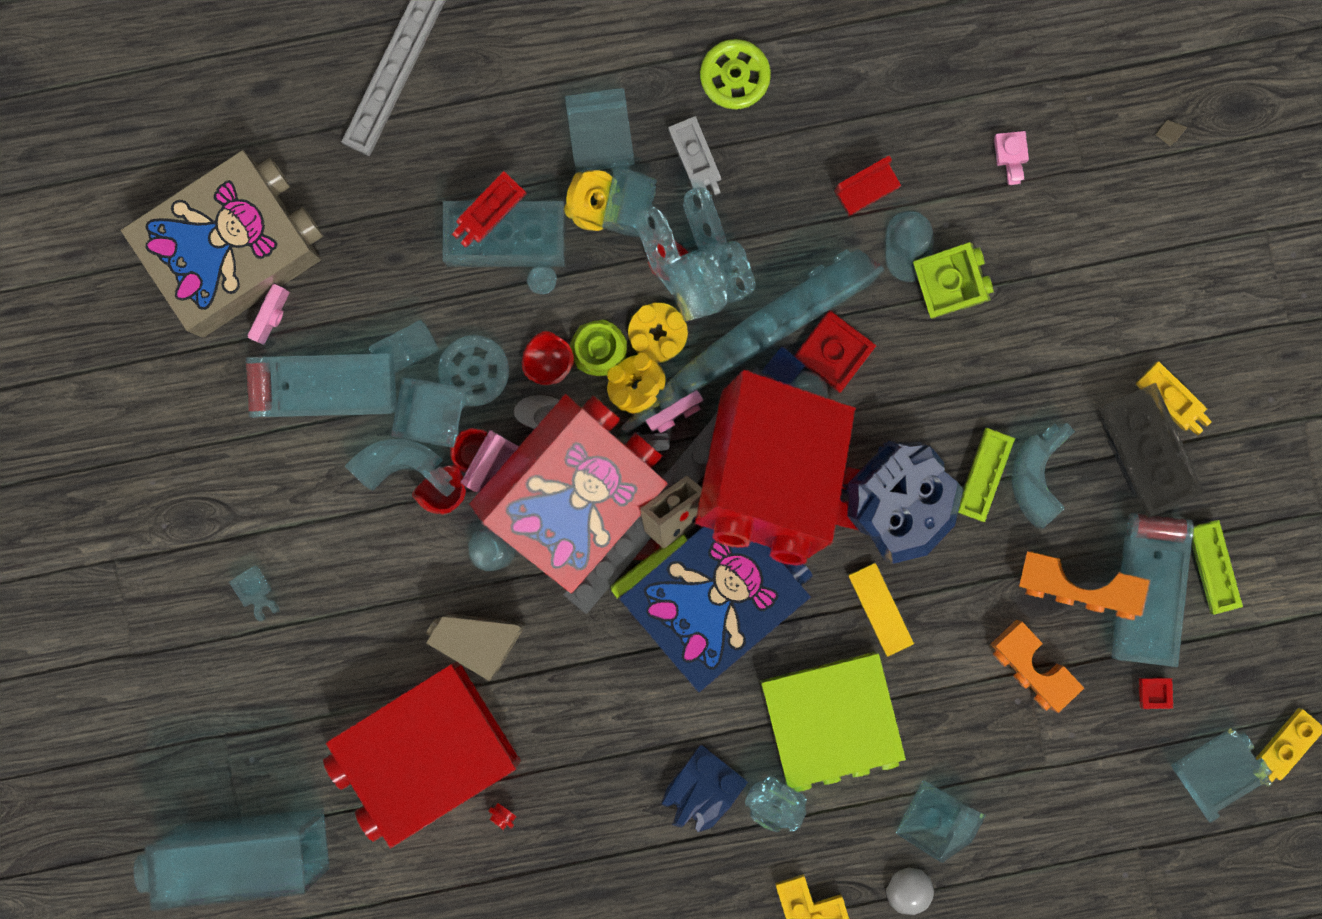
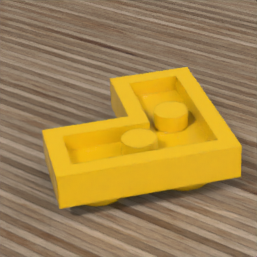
M804 874L775 883L786 919H849L841 894L813 903Z

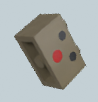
M686 475L640 508L645 533L661 547L665 548L697 525L695 520L702 488Z

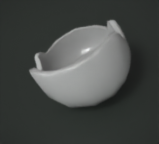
M908 867L899 870L892 876L886 888V896L890 906L898 913L916 915L925 911L930 906L934 896V889L931 878L920 869Z

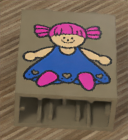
M242 150L121 230L186 331L202 338L206 337L265 298L273 284L281 287L321 261V258L311 244L322 238L323 234L303 206L290 213L279 195L291 186L271 157L258 164Z

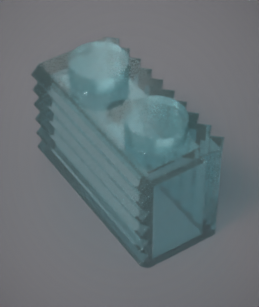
M614 169L602 228L625 236L644 237L646 235L645 231L649 226L650 207L652 206L651 202L655 198V184L657 180L631 169Z

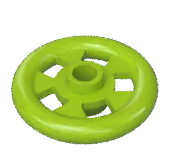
M740 39L726 40L715 45L704 57L700 69L701 84L707 96L714 103L727 109H743L755 104L767 91L771 77L770 66L764 53L756 45ZM740 52L751 57L748 64L737 59ZM725 54L730 60L720 68L715 62L720 56ZM738 69L741 75L738 78H734L730 75V71ZM750 71L759 72L757 84L748 82ZM720 75L725 86L717 89L712 79ZM744 88L745 96L732 97L731 89Z

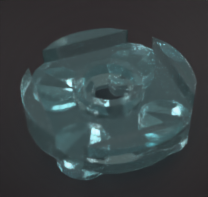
M771 776L765 777L762 782L754 784L745 800L746 807L749 805L752 810L750 813L752 819L762 827L775 832H780L781 828H790L788 832L797 830L806 815L805 805L807 798L805 795L796 792L789 786L780 783L777 778Z

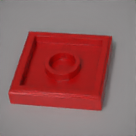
M829 310L793 358L838 393H841L877 345Z

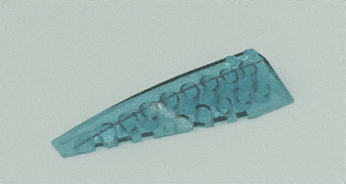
M848 249L833 258L835 263L826 269L823 265L815 268L808 273L810 277L808 280L748 317L687 364L665 384L663 390L660 388L656 396L657 400L651 406L635 413L618 430L622 437L646 423L647 419L694 391L702 389L872 285L884 272V268L859 249L852 253Z

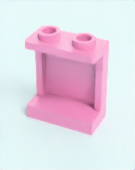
M489 431L460 483L479 493L519 446Z

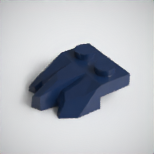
M700 745L682 770L676 774L668 785L661 805L669 807L675 804L677 806V812L672 825L682 828L693 818L695 820V829L697 832H701L713 827L732 806L748 782Z

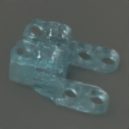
M696 187L686 192L683 208L698 249L679 256L666 217L654 207L640 211L635 221L652 271L670 293L674 294L684 321L720 312L727 303L743 300L744 297L753 293L756 285L743 247L736 241L726 243V237L709 191L703 187ZM694 194L701 200V209L697 208L693 203ZM648 214L655 221V229L651 228L647 223ZM703 223H707L710 226L711 237L704 233ZM658 243L665 249V258L661 257L658 253ZM728 254H732L733 258H729ZM737 277L744 282V291L738 289L736 285Z

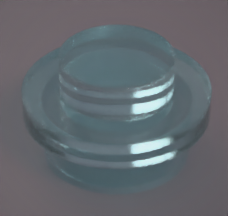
M546 265L533 268L527 277L529 288L537 294L550 293L555 288L557 281L554 270Z

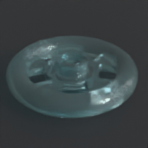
M469 335L453 341L444 350L438 365V377L443 390L451 399L467 406H480L493 401L504 390L509 377V364L504 351L497 343L483 336ZM475 347L487 351L485 359L473 356ZM458 352H461L466 358L457 367L452 363V360ZM488 365H497L496 378H488ZM471 366H478V375L470 376L469 368ZM457 374L465 382L459 389L451 379ZM484 383L486 391L473 394L472 386Z

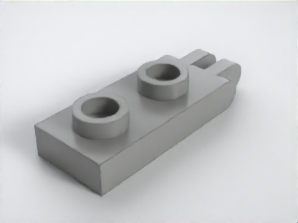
M696 116L668 127L693 191L699 189L705 200L709 198L706 186L710 185L714 195L719 194L720 189L717 181L721 180V176Z

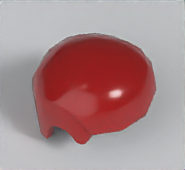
M470 428L461 431L452 440L450 457L453 464L462 473L467 472L487 436L486 431Z

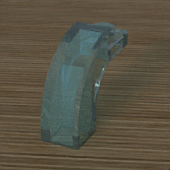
M1068 423L1060 424L1059 426L1053 424L1042 434L1045 438L1044 440L1038 435L1030 436L1021 447L1014 463L1012 483L1016 501L1024 515L1036 528H1045L1065 509L1048 489L1044 472L1047 460L1051 454L1075 432Z
M388 439L379 441L364 448L345 465L365 487L372 491L387 476L402 469L419 471L447 497L456 489L449 482L452 476L441 466L435 469L443 459L426 446L411 440Z

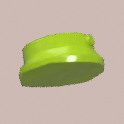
M598 320L579 326L572 338L570 348L574 354V361L578 369L589 375L604 376L608 374L612 367L619 365L626 359L627 340L614 324L605 320Z

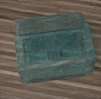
M402 378L391 437L454 448L459 432L458 425L461 410L464 406L465 388L419 379Z

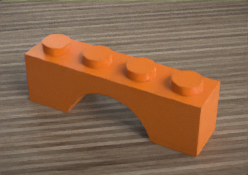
M1027 551L1019 587L1027 588L1025 594L1043 598L1044 593L1056 595V602L1074 605V600L1087 603L1086 609L1104 613V609L1109 608L1117 610L1116 616L1135 620L1136 615H1143L1151 580L1118 573L1114 580L1103 588L1096 590L1083 589L1073 584L1066 577L1060 558Z

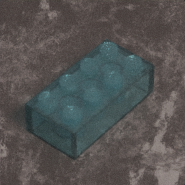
M443 201V262L447 267H565L566 214L564 201H520L481 242L477 243L474 240L466 248L461 244V241L468 233L465 232L458 239L452 233L459 226L456 222L457 219L474 201Z

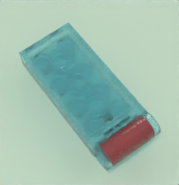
M394 353L246 357L249 417L393 414L397 412Z
M1130 513L1127 521V534H1125L1121 573L1149 579L1151 582L1142 616L1136 615L1135 620L1116 616L1112 648L1113 659L1178 667L1191 542L1194 532L1192 520ZM1155 551H1156V553H1157V557H1156V558H1154V555H1153Z

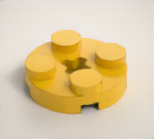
M600 170L576 173L567 191L564 208L566 216L572 218L577 226L585 230L599 231L607 224L611 225L616 220L621 207L620 192H616L613 184L616 183L614 178ZM593 193H595L594 198L597 200V205H591L590 199Z
M652 303L642 306L634 314L629 324L628 335L631 345L637 354L645 353L657 363H663L674 358L683 350L687 341L688 330L684 316L676 308L665 303ZM657 325H662V330L667 332L666 337H660L659 341L653 340L654 335L649 333L650 329H655Z
M640 353L623 360L619 365L612 367L608 371L607 377L609 382L607 392L611 402L619 409L631 414L642 413L657 402L656 396L660 388L664 390L666 382L665 373L656 361L645 353ZM636 380H641L637 383V388L633 389L632 384Z

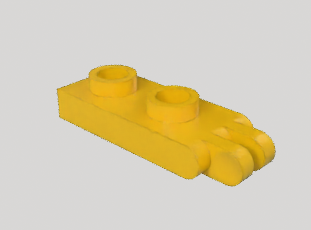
M1156 362L1135 383L1182 430L1187 431L1189 428L1196 435H1199L1203 429L1195 421L1198 420L1206 427L1211 423V420L1204 414L1207 408L1160 362Z
M1298 708L1256 757V761L1259 764L1253 770V774L1256 777H1261L1268 770L1262 778V782L1266 785H1270L1275 778L1282 780L1322 734V725L1305 710Z

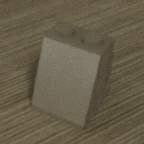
M448 614L434 619L426 633L430 636L427 644L490 681L498 673L526 624L520 621Z

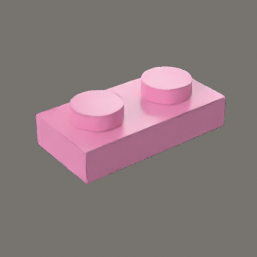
M698 390L647 419L646 423L652 432L658 429L659 433H663L676 425L673 420L682 414L685 418H688L700 411L699 404L703 403V398Z

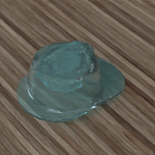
M913 211L899 213L892 218L886 232L887 267L893 276L906 282L918 281L913 262L933 255L934 234L932 225L920 213Z

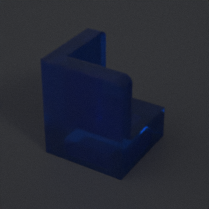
M781 347L762 372L775 381L790 385L805 365L784 347Z

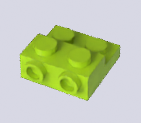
M971 242L913 262L928 312L932 319L991 300L989 294L993 293L994 289L989 275L983 277L980 265L985 264L980 247L974 248Z

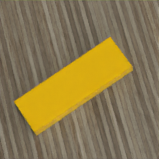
M876 563L849 574V580L885 655L888 657L914 645Z

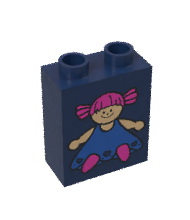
M703 526L619 599L699 693L811 598L802 587L804 583L813 577V574L805 564L790 565L778 562L771 558V549L768 546L752 541L746 547L723 545L713 539L714 529Z

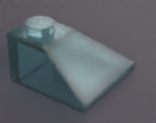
M923 780L896 834L943 863L972 843L986 815Z

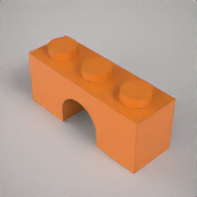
M1015 620L990 644L996 650L993 655L1004 667L1009 664L1017 672L1013 677L1025 689L1030 686L1037 694L1034 697L1035 701L1045 711L1050 708L1059 713L1084 687L1064 666L1056 664L1046 673L1038 674L1032 666V656L1043 643L1022 621Z

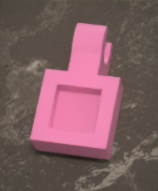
M1026 132L996 134L994 136L997 166L1006 165L1008 185L1020 184V180H1024L1021 163H1027L1029 160Z

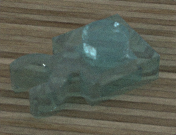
M257 565L229 581L244 607H248L253 603L255 606L254 616L258 621L266 620L262 613L264 606L270 607L273 613L279 611L277 603L266 597V594L273 590Z

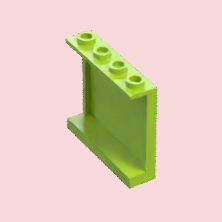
M871 652L760 680L788 789L794 788L795 792H801L811 789L812 783L823 781L824 785L833 784L841 781L840 776L852 774L853 777H861L870 774V769L881 766L882 770L893 769L900 766V761L906 760L879 653Z

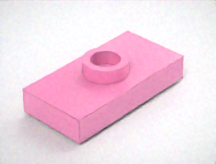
M276 284L271 286L247 335L248 338L265 345L272 328L277 327L283 317L281 309L290 293L289 291Z

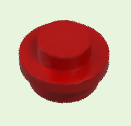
M499 803L494 808H489L488 812L492 814L489 820L502 830L506 826L511 829L513 828V821L516 819L513 813Z

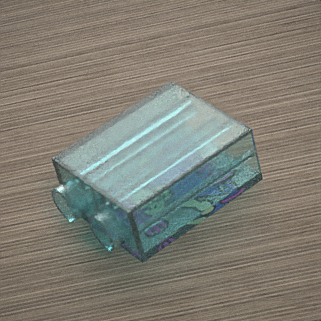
M324 809L181 824L145 846L146 854H139L136 858L134 875L137 890L140 893L150 892L151 911L305 894L330 869Z

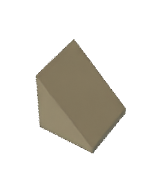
M1167 120L1156 133V136L1171 146L1187 127Z

